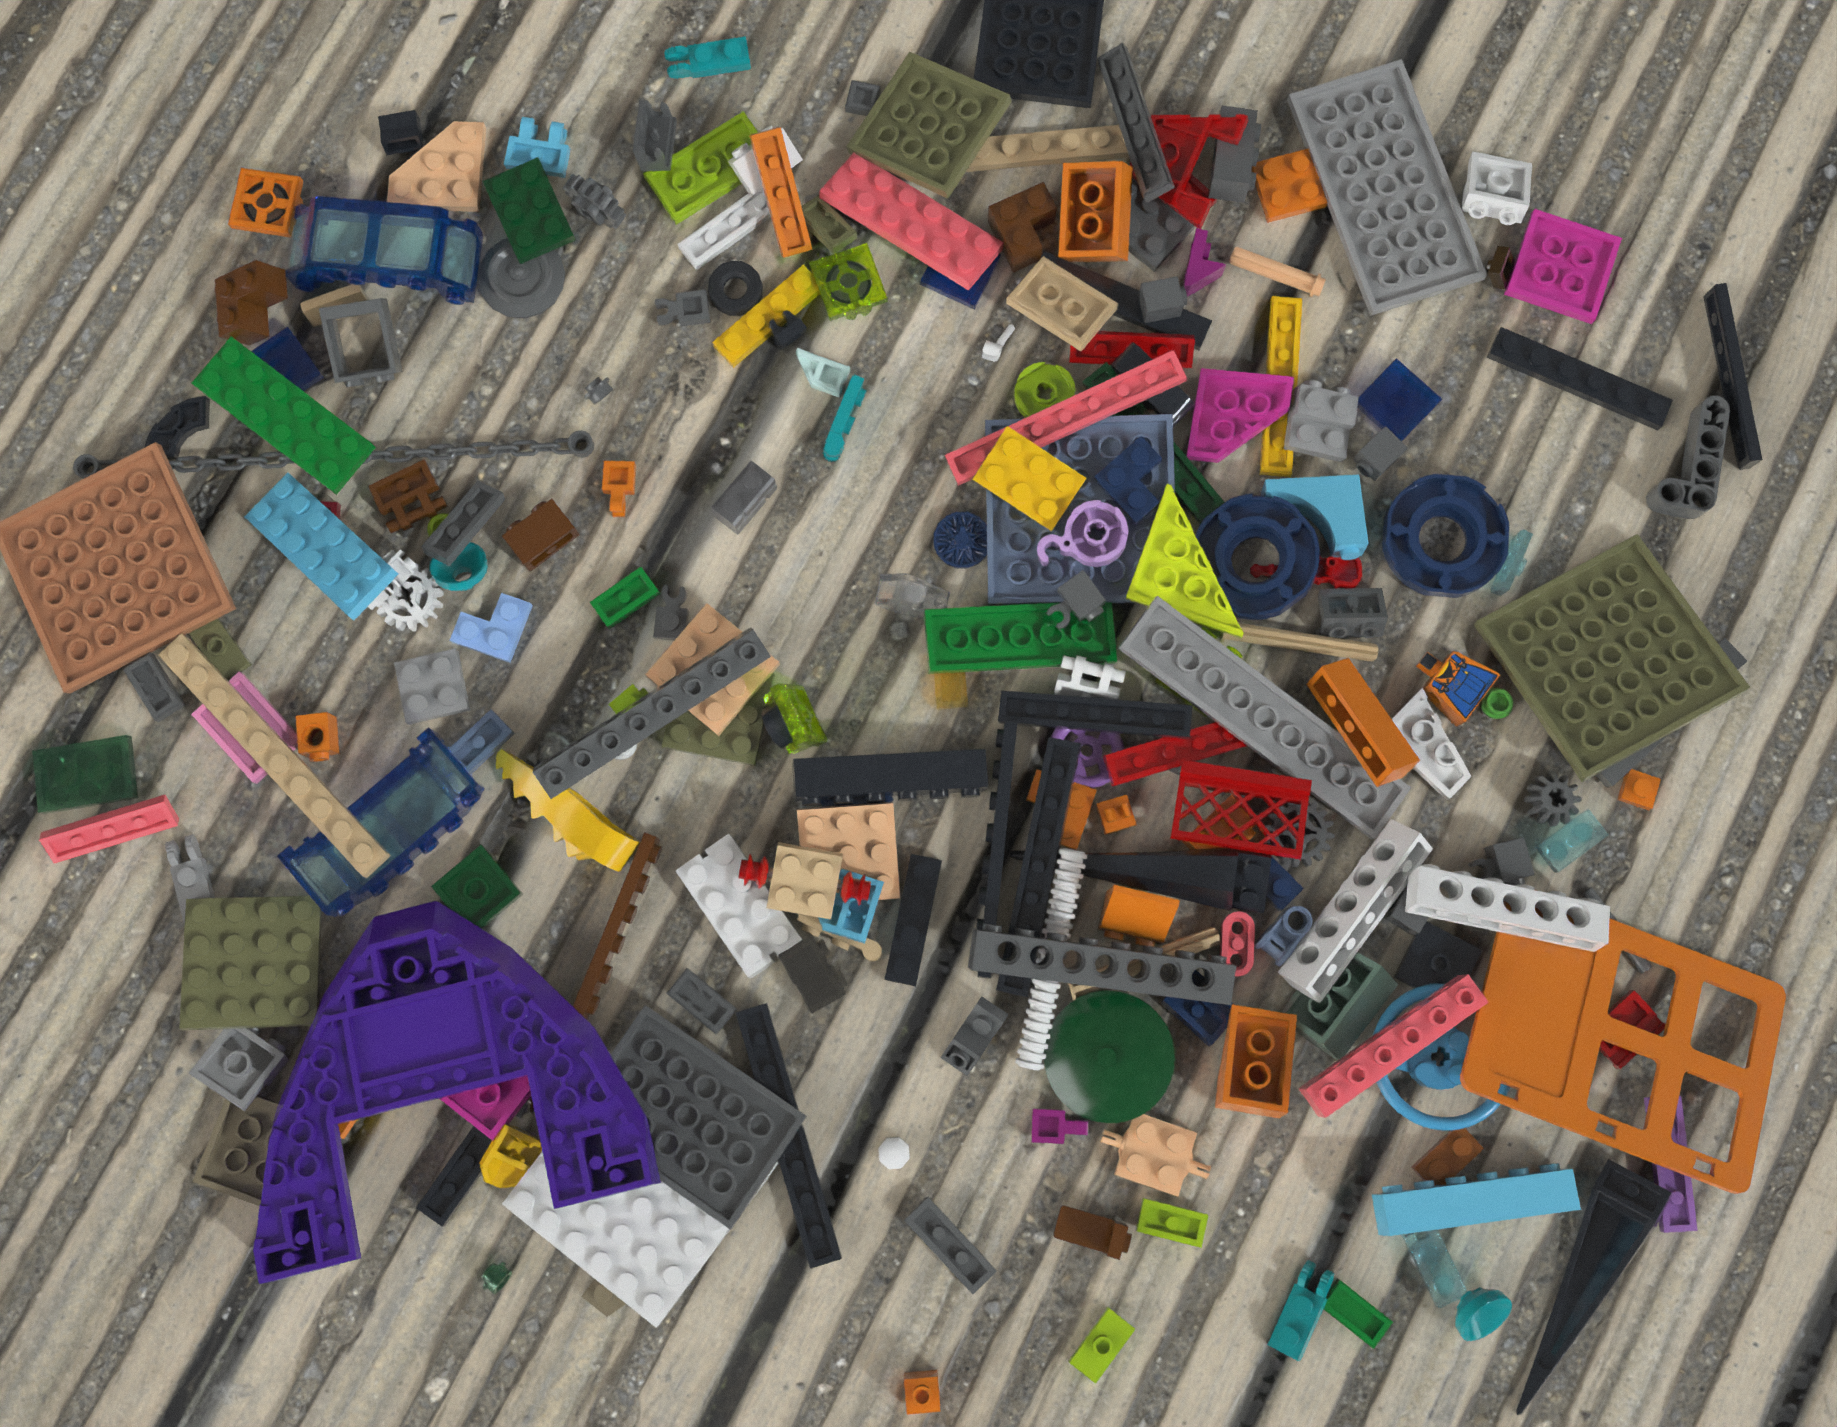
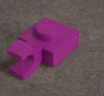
M1033 1109L1031 1141L1033 1143L1064 1144L1065 1134L1088 1135V1121L1065 1120V1110Z

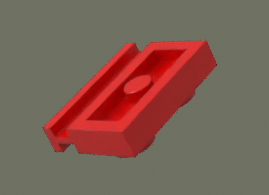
M1635 990L1627 992L1608 1010L1610 1017L1650 1033L1659 1035L1665 1029L1666 1024L1661 1022L1657 1014ZM1601 1041L1599 1051L1612 1062L1615 1069L1621 1070L1637 1055V1053L1606 1041Z

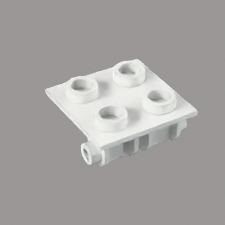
M401 549L397 553L391 550L382 559L399 573L397 577L404 583L415 573L413 569L417 564L409 557L403 561L401 557L405 552ZM396 579L392 581L399 588L402 586ZM389 586L386 587L392 595L395 593ZM383 590L368 607L371 610L376 606L380 608L390 596Z

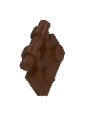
M425 459L368 486L380 513L385 516L394 512L396 516L395 519L386 522L391 534L401 529L406 531L413 527V523L426 517L431 519L438 515V511L448 507L443 496L431 500L429 494L440 488ZM419 499L422 506L406 513L404 506Z

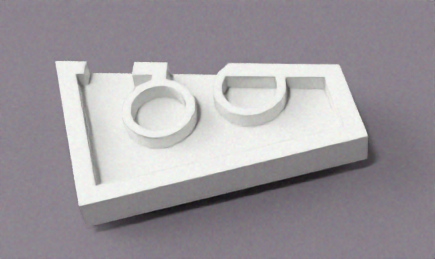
M1421 688L1391 719L1420 759L1413 769L1442 797L1448 800L1469 780L1471 775L1453 742L1449 741L1441 726V720L1437 713L1433 712L1427 701L1428 697L1423 688Z

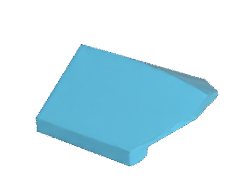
M840 870L839 879H841V883L843 882V877L849 872L848 870ZM852 872L854 879H860L863 876ZM866 876L865 881H871L868 901L861 900L860 906H858L857 900L854 898H849L846 904H844L840 897V889L839 893L835 895L831 919L818 917L822 930L865 944L884 882Z

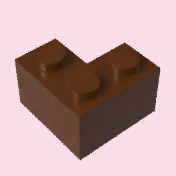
M1044 182L988 206V223L995 237L1004 242L1002 251L1013 273L1040 260L1043 246L1035 231L1055 223L1057 207Z
M254 260L215 279L217 322L220 338L228 340L232 336L239 343L250 346L270 337L267 308L288 299L285 269Z

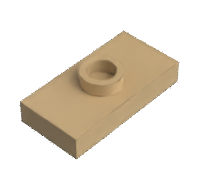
M354 283L303 301L300 305L304 315L312 326L315 327L322 324L319 308L366 301L369 298L360 284Z

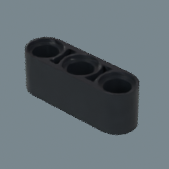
M1132 342L1110 366L1117 375H1120L1152 359L1137 344ZM1178 385L1144 400L1157 415L1173 414V428L1195 406L1191 398Z

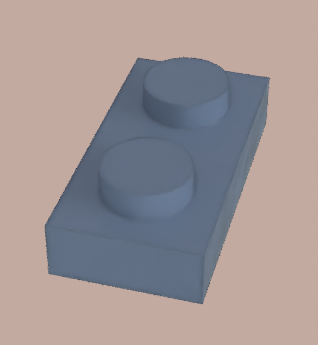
M491 709L455 742L445 754L469 777L515 733Z

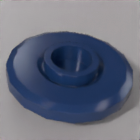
M955 512L947 515L938 523L934 532V549L937 556L946 565L956 569H968L978 565L987 556V524L979 516L970 512Z

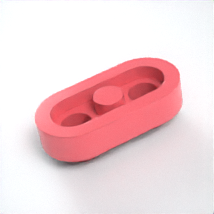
M1237 911L1228 914L1223 919L1220 935V956L1227 957L1226 963L1231 964L1230 958L1233 954L1238 955L1241 959L1240 965L1236 967L1235 977L1243 976L1252 969L1255 941V924L1253 919L1248 914ZM1234 922L1241 924L1242 932L1240 934L1233 933L1231 927Z

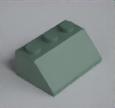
M1357 952L1320 1003L1296 990L1280 1012L1297 1015L1296 1031L1317 1048L1334 1059L1339 1060L1346 1055L1398 984L1383 966Z

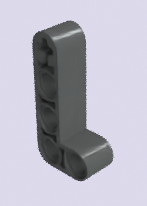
M1710 396L1692 410L1689 418L1681 478H1666L1650 489L1646 496V503L1652 511L1685 519H1696L1715 505L1730 413L1729 405L1724 398ZM1701 438L1705 439L1709 443L1710 448H1707L1702 444ZM1696 467L1704 471L1705 478L1698 474ZM1661 490L1669 494L1670 501L1662 497ZM1692 496L1700 501L1701 507L1693 503Z

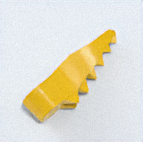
M501 749L497 752L496 770L503 768L502 779H511L513 781L514 797L526 796L531 805V818L544 816L553 825V840L559 842L565 839L568 857L576 856L578 860L594 859L617 872L623 869L639 845L640 841L616 826L581 794L571 788L550 799L533 774L534 767L508 751Z

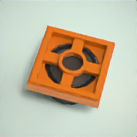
M241 168L228 225L232 229L291 238L294 225L302 223L299 212H304L303 200L300 197L303 179L300 176Z

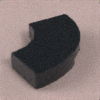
M207 396L190 398L171 407V411L158 424L155 423L152 427L145 447L156 442L162 446L168 460L177 459L180 449L188 437L197 431L209 429L210 399Z

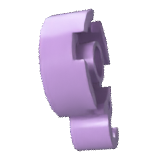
M1100 500L1084 502L1072 511L1067 520L1063 536L1046 535L1039 541L1037 546L1038 560L1043 566H1047L1049 560L1045 550L1053 546L1058 548L1061 555L1071 556L1083 565L1092 567L1109 565L1119 558L1126 547L1128 537L1126 518L1119 508L1113 507L1109 503H1103ZM1096 527L1098 531L1103 530L1105 532L1104 535H1101V540L1096 541L1094 538H1089L1088 535L1091 534V528Z

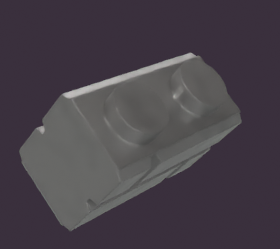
M750 461L712 505L711 509L714 516L738 535L766 503L765 499L770 498L777 490L776 481L756 463Z

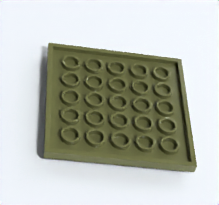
M1638 534L1477 620L1474 624V627L1581 782L1750 689L1748 683Z

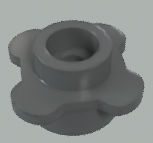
M597 377L585 387L588 393L584 395V398L586 400L590 399L594 405L600 402L613 391V388L608 384L610 379L607 377L602 381L600 377Z

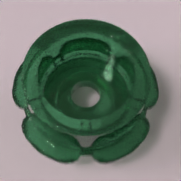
M505 1262L499 1265L492 1263L481 1277L484 1281L483 1290L489 1289L493 1294H496L508 1282L512 1272L506 1268Z

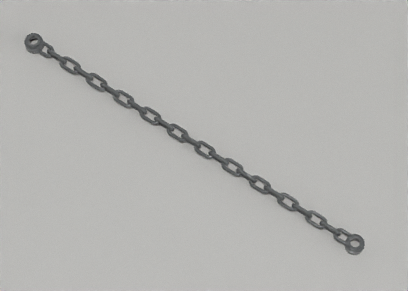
M579 430L573 432L569 438H558L552 443H538L535 440H516L510 445H496L493 442H474L468 447H454L451 444H432L427 449H412L410 446H391L386 448L385 451H373L363 464L376 459H385L391 463L408 462L412 458L427 457L433 461L450 460L454 456L469 455L471 458L480 459L492 458L496 454L511 453L513 456L521 457L534 456L538 452L553 451L559 455L573 454L584 458L593 452L595 445L589 433ZM568 442L570 450H559L561 445L558 443ZM581 442L587 443V447L584 450L577 449ZM532 444L530 446L532 451L518 452L519 447L516 445ZM490 446L488 451L491 453L476 454L477 449L474 447ZM448 448L446 453L449 455L434 456L435 451L432 449ZM406 450L404 455L407 457L392 458L393 453L390 451ZM265 452L259 457H245L242 454H223L217 459H203L200 456H181L175 461H169L172 469L181 473L199 472L203 468L217 467L223 471L241 470L245 466L259 465L265 469L283 468L287 464L294 463L281 452ZM83 454L74 461L73 470L77 476L84 479L102 470V465L114 464L118 461L98 460L90 454ZM280 456L278 460L281 463L267 464L268 460L265 457ZM238 458L236 462L239 465L225 466L226 462L223 459ZM196 460L194 464L197 467L183 468L184 464L181 461ZM94 466V470L88 474V468Z

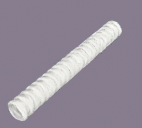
M1063 848L1059 849L1061 859H1057V864H1059V869H1055L1057 879H1053L1052 882L1055 884V888L1051 889L1050 892L1053 894V898L1048 901L1051 904V908H1048L1046 911L1049 917L1048 919L1045 918L1044 923L1047 924L1046 929L1043 928L1042 933L1045 934L1044 938H1047V932L1067 935V941V939L1071 938V934L1068 933L1069 929L1073 928V924L1070 923L1071 919L1075 918V914H1072L1073 909H1077V904H1074L1075 899H1079V894H1076L1077 889H1081V884H1078L1079 879H1083L1081 869H1085L1083 859H1087L1088 855L1085 852ZM1043 946L1038 950L1041 956L1036 959V963L1041 962L1045 957ZM1064 954L1063 959H1066L1067 954ZM1032 979V983L1035 985L1034 988L1030 989V993L1033 995L1032 998H1028L1030 1008H1026L1028 1018H1024L1026 1028H1022L1024 1038H1020L1022 1048H1018L1017 1053L1020 1054V1058H1016L1015 1063L1023 1068L1040 1070L1044 1069L1042 1059H1046L1044 1049H1048L1046 1039H1050L1048 1029H1052L1053 1026L1050 1023V1019H1054L1055 1016L1052 1013V1009H1056L1057 1004L1054 1003V1000L1058 999L1059 994L1056 993V990L1060 989L1061 984L1055 981Z

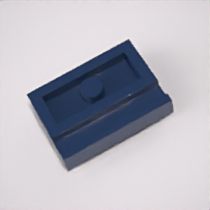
M1194 970L1192 982L1194 985H1198L1203 981L1204 976L1197 970ZM1167 996L1160 1002L1209 1047L1215 1043L1227 1028L1231 1005Z

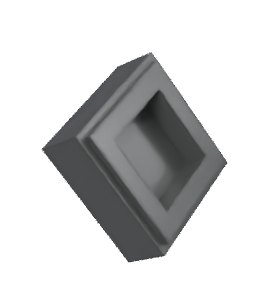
M852 80L845 112L867 116L880 97L881 86Z

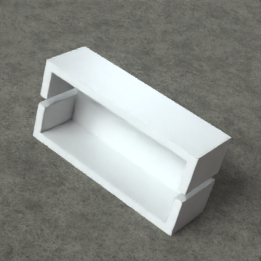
M727 834L705 849L708 854L707 857L704 858L698 854L675 871L748 978L752 979L775 963L774 959L769 956L770 954L775 952L777 957L782 958L802 944L804 940L784 911L766 908L769 890L765 884L760 889H758L756 881H749L744 886V879L738 878L741 860L748 859L733 837Z

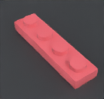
M161 795L43 831L40 834L39 841L55 864L178 826L179 817L167 796Z

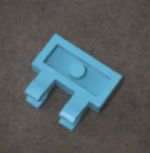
M522 117L519 136H509L504 160L506 169L514 168L538 157L546 175L565 178L571 149L569 145L565 144L567 130L564 129V123L551 122L547 142L535 140L538 132V125L534 124L535 119Z

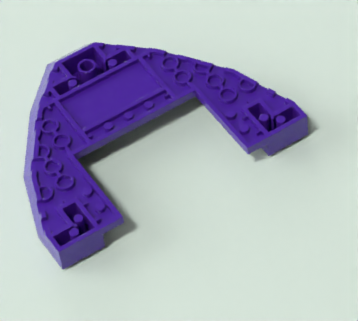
M438 901L374 916L324 993L276 1109L268 1144L258 1225L253 1248L258 1283L274 1282L362 1259L338 1124L528 1076L553 1208L558 1209L661 1183L647 1116L595 1027L512 947Z

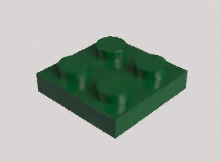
M483 845L477 847L431 886L448 908L481 929L523 895L522 891Z

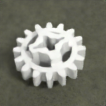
M418 564L413 569L415 573L409 578H416L421 581L416 580L413 583L405 581L403 583L396 576L395 579L402 586L399 588L395 583L391 582L388 586L395 593L390 596V592L385 588L384 591L390 597L376 611L381 617H386L384 622L392 626L396 623V628L400 631H403L406 625H408L410 630L416 631L417 623L428 627L426 619L429 616L437 619L438 616L433 612L434 609L443 608V604L437 598L443 596L444 592L436 588L438 584L433 577L431 578L430 570L425 568L421 572V566ZM405 589H407L409 592H411V594H410L411 600H410V601L412 602L413 606H412L411 604H409L408 602H406V600H407L406 594H407V593H406ZM406 611L410 612L412 616H400L396 613L401 614Z

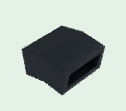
M415 110L378 116L381 144L386 156L423 148L420 118Z

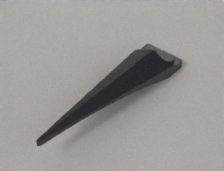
M1232 848L1162 852L1085 853L1088 856L1087 859H1083V864H1085V869H1081L1083 876L1231 911L1232 908L1260 913L1265 911L1272 855ZM1014 850L1010 853V857L1023 861L1025 851Z
M1610 1159L1607 1160L1593 1186L1562 1283L1516 1410L1518 1416L1523 1414L1657 1227V1223L1673 1195L1672 1192Z

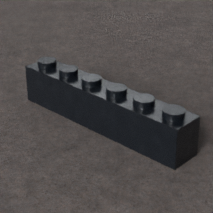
M986 749L793 759L792 763L794 802L802 801V806L821 805V800H834V804L837 805L853 803V798H866L867 803L884 802L885 796H898V801L917 800V795L929 794L930 799L949 798L948 793H961L962 798H972L980 796V792L988 788Z

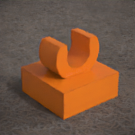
M1128 795L1096 804L1105 835L1137 825Z

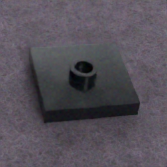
M1426 921L1421 932L1413 936L1393 978L1412 988L1429 984H1446L1458 975L1469 974L1470 976L1482 950Z

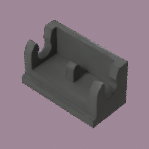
M639 100L633 153L641 171H670L677 119L672 117L666 103L661 102V111L657 112L651 108L652 105L648 100Z

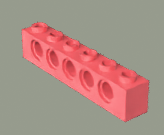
M1469 974L1458 975L1298 1089L1317 1116L1326 1118L1486 1005L1488 1001Z

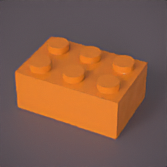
M1123 161L1063 163L1059 258L1069 262L1128 261L1133 173L1131 166Z

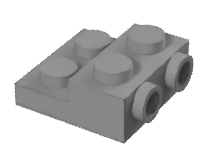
M1304 381L1303 384L1301 383L1295 387L1292 392L1284 449L1342 462L1347 456L1349 431L1355 426L1358 397L1350 395V390L1345 387H1334L1332 390L1321 388L1322 383L1319 381Z
M257 1028L223 1029L189 1074L245 1112L265 1085L269 1086L289 1059L284 1054L286 1048L272 1038L268 1042L257 1036L260 1033V1030Z

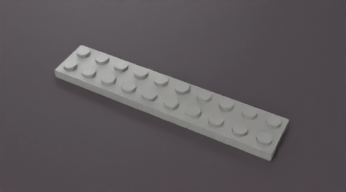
M1159 596L1152 600L1118 647L1119 650L1285 775L1312 780L1310 793L1370 839H1375L1411 789L1401 779L1376 787L1339 732Z

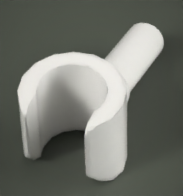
M1009 324L996 343L986 340L982 358L993 362L998 361L1002 347L1015 330V327Z

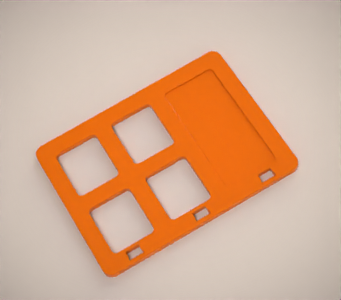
M1504 901V906L1506 907V909L1512 911L1509 903ZM1535 907L1536 913L1543 918L1542 912ZM1567 914L1568 920L1575 925L1573 918ZM1610 918L1608 944L1595 952L1496 932L1481 991L1488 1003L1476 1011L1460 1074V1082L1464 1089L1733 1194L1746 1192L1751 1185L1786 1000L1784 988L1777 982ZM1621 951L1670 968L1676 974L1662 1037L1614 1019L1608 1014ZM1703 982L1753 1000L1757 1005L1745 1068L1697 1051L1691 1046L1690 1042ZM1601 1041H1606L1645 1056L1656 1063V1072L1642 1130L1591 1111L1587 1106ZM1685 1072L1733 1090L1739 1095V1104L1727 1162L1679 1145L1671 1138ZM1500 1084L1517 1089L1515 1099L1497 1093ZM1598 1121L1614 1127L1612 1137L1595 1130ZM1696 1159L1711 1164L1710 1175L1693 1168Z

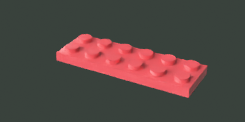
M855 153L848 158L819 191V198L967 290L975 284L1003 250L1004 242Z

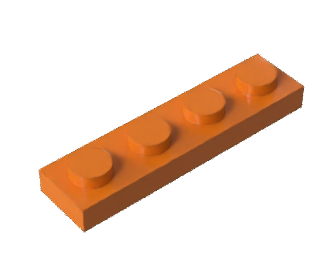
M781 127L749 135L781 256L785 258L813 250Z

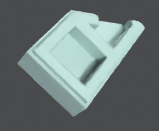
M797 348L796 356L811 388L840 398L850 373V367Z

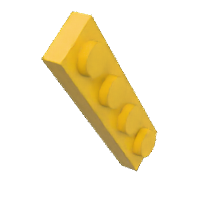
M803 264L712 342L713 347L734 368L772 335L769 328V322L772 319L779 327H782L787 323L782 313L788 310L793 315H796L824 291V285Z

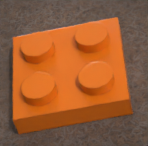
M1308 149L1258 161L1256 167L1252 166L1251 172H1256L1255 186L1267 223L1326 207L1327 200Z

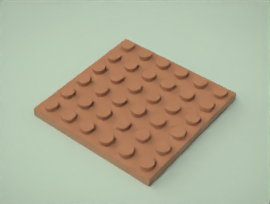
M156 442L0 521V551L64 693L70 694L143 657L147 653L169 644L181 633L186 635L236 609L162 446Z

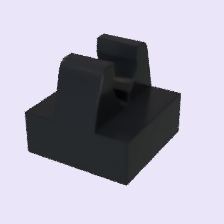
M788 310L782 313L787 321L786 328L779 327L773 319L769 322L774 342L780 351L804 335L807 330L803 321Z

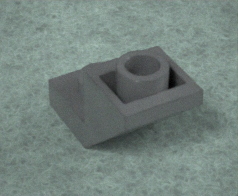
M981 996L940 1058L968 1076L1008 1017V1014Z

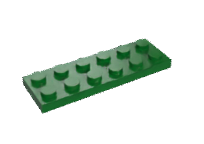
M232 336L191 382L198 390L336 495L376 448L370 441Z
M1106 602L1102 606L1104 612L1091 622H1088L1086 618L1079 622L1071 612L1069 624L1061 630H1058L1056 625L1063 621V614L1055 612L1051 616L1047 615L1048 609L1059 603L925 609L923 613L928 674L1061 667L1064 655L1076 658L1077 655L1086 657V661L1101 665L1105 662L1115 664L1117 662L1112 602Z

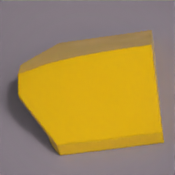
M504 1124L494 1140L491 1141L479 1162L484 1182L498 1188L515 1187L542 1152L540 1139L519 1127Z

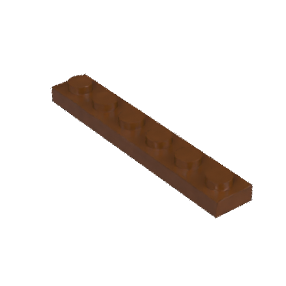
M646 832L643 834L573 1005L586 1019H588L589 1014L594 1015L599 1006L601 997L597 996L601 985H606L611 977L613 967L610 966L613 955L614 953L619 954L624 945L626 937L622 933L626 924H631L636 916L638 906L634 904L638 894H644L650 881V876L647 875L651 863H657L662 851V846H659L661 840Z

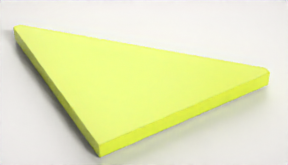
M1166 484L1126 599L1149 606L1152 600L1159 596L1190 621L1242 639L1244 632L1240 628L1229 601L1213 573V569L1193 532V528L1183 508H1181L1172 486Z

